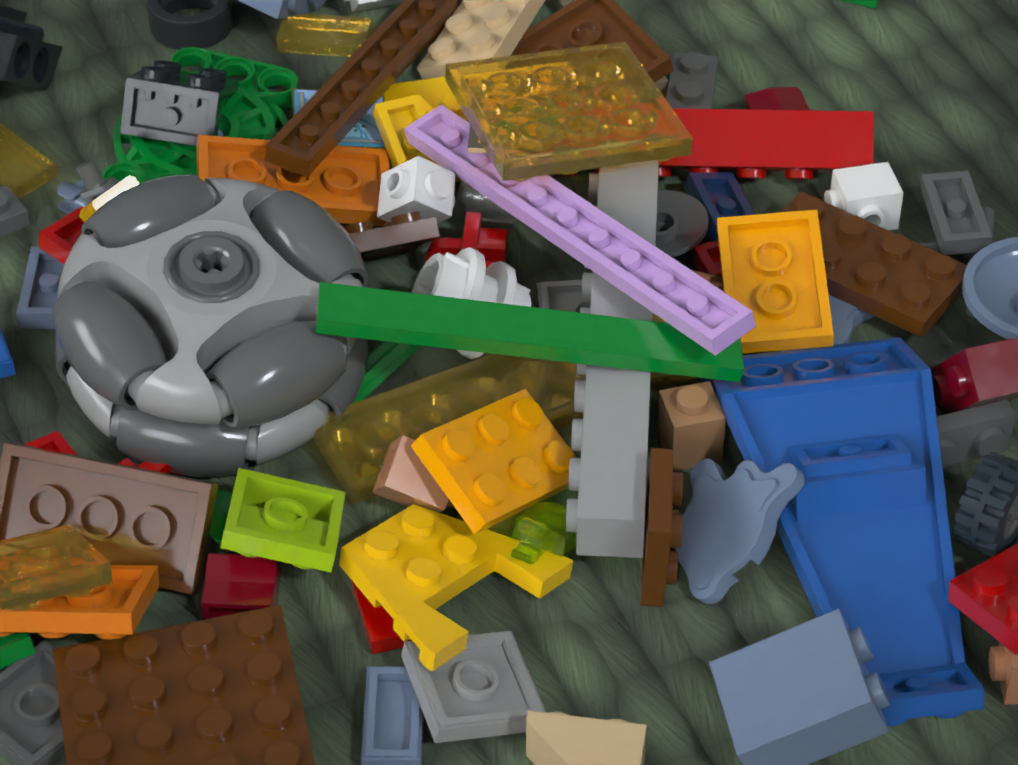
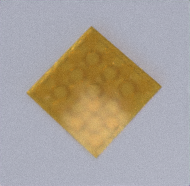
M626 41L446 64L445 81L502 181H526L536 176L558 173L569 175L577 173L579 170L601 167L619 168L630 163L651 160L662 162L673 157L691 155L692 136Z

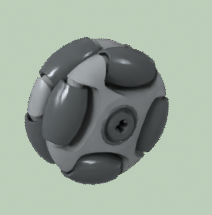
M193 174L174 175L145 181L121 192L107 201L82 224V234L72 247L63 266L59 280L58 299L52 308L51 317L56 333L54 343L55 363L59 377L68 384L75 401L88 419L111 441L117 438V451L140 463L168 464L172 469L167 473L190 477L235 475L238 472V468L247 469L250 460L256 461L257 465H261L292 453L310 442L322 430L336 426L350 410L364 380L368 363V339L315 333L317 294L320 282L366 287L368 274L360 251L350 234L335 217L317 203L293 191H279L263 184L245 180L206 177L205 181Z

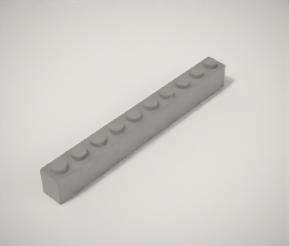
M600 154L599 174L590 173L589 203H597L595 207L656 246L659 156ZM583 272L582 303H591L590 308L580 307V313L653 321V312L595 272ZM577 364V375H586V381L575 380L574 412L584 414L583 419H573L571 450L581 451V458H570L569 491H578V499H567L566 532H577L576 555L643 558L651 372Z

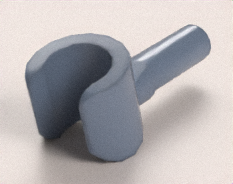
M82 180L74 185L67 181L61 182L58 185V195L65 198L64 201L58 204L59 210L70 214L81 206L86 207L88 205L80 197V192L85 189Z

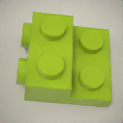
M238 468L220 548L235 551L246 557H262L289 563L300 569H316L331 573L336 556L346 492Z

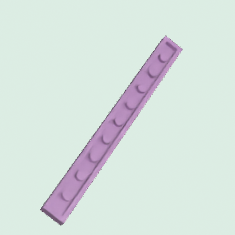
M442 104L404 128L408 143L440 166L456 173V177L716 356L756 327L752 310L517 154L469 153L470 123Z

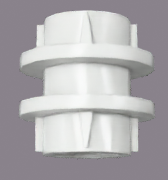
M471 247L462 249L457 255L446 252L445 255L437 253L431 256L422 267L411 292L531 307V297L529 295L531 290L517 283L515 269L502 261L492 263L486 269L484 255ZM457 350L462 356L469 359L478 358L484 354L482 352Z

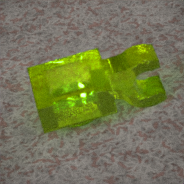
M540 502L518 516L512 538L519 540L520 543L512 550L511 557L533 565L546 551L563 556L576 545L577 532H566L567 507L555 502Z

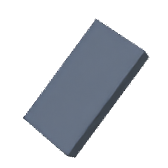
M367 666L361 764L422 765L424 714L406 667Z

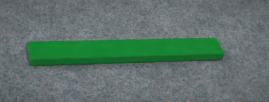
M326 282L319 283L315 331L317 334L740 382L744 372L741 338L715 356L679 330L664 322Z

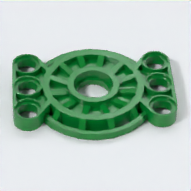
M198 47L182 48L172 55L171 62L182 64V68L187 66L214 68L226 71L227 77L241 76L245 78V80L239 81L237 91L222 99L219 129L224 133L225 137L271 140L279 132L275 125H279L280 129H282L288 123L283 110L292 108L295 105L294 91L298 90V77L292 70ZM272 86H284L287 87L288 90L282 92H274L268 90L267 88ZM122 114L119 116L114 129V151L118 163H114L104 170L102 175L104 180L114 177L118 182H121L130 175L131 177L135 176L141 184L145 181L164 176L191 174L197 176V146L120 134ZM122 143L131 144V149L126 156L122 149Z

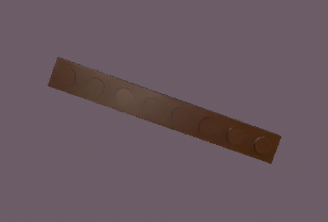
M404 0L267 143L264 161L282 167L290 173L308 177L446 26V21L452 17L462 0Z

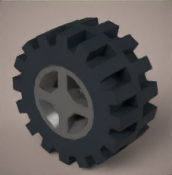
M990 452V454H986L983 457L982 464L978 463L974 469L973 478L970 477L966 484L967 490L961 496L959 502L961 506L955 515L954 521H957V523L953 527V534H955V542L982 554L994 557L1012 547L1013 540L1016 541L1018 538V461L995 452Z

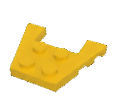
M413 504L341 547L339 566L374 607L383 606L394 619L393 630L403 641L412 640L420 650L419 660L427 669L433 672L466 649L469 631L435 609L492 572L499 573L540 599L570 579L574 561L568 557L488 529L474 535L465 521Z

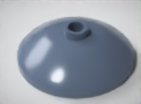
M1018 237L994 242L977 252L967 264L962 283L963 297L973 316L990 331L1006 340L1018 337Z

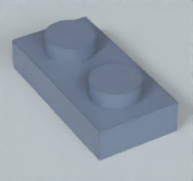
M31 246L16 313L19 328L54 329L51 314L52 308L58 299L59 280L64 264L40 249L39 246Z

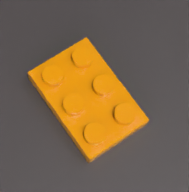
M805 210L717 218L723 291L753 311L756 325L755 328L741 337L742 354L832 347L834 332L818 211Z
M526 389L421 434L411 445L474 535L568 489L570 458H576L571 448L565 443L545 416L541 407L534 401Z

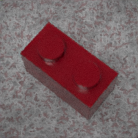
M1018 337L964 349L931 368L935 405L940 407L942 415L1005 399L1010 402L1018 398Z

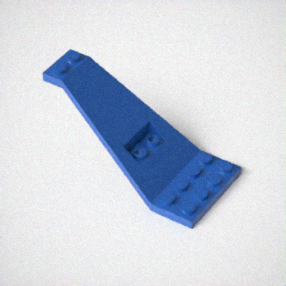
M901 337L837 344L832 347L743 355L744 372L740 382L700 378L701 382L710 381L744 460H751L764 473L791 463L803 473L804 485L781 512L776 530L816 617L839 609L850 629L858 626L862 628L874 659L865 662L869 674L878 673L891 704L881 709L887 726L901 725L908 719L927 716L955 718L962 715L965 711L984 709V687L965 663L959 609L948 601L949 582L955 578L931 369Z

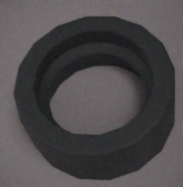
M147 0L150 31L156 41L168 48L180 50L186 47L203 49L211 47L224 40L233 28L231 0ZM187 8L208 10L205 13L194 16H178L173 14L176 11Z

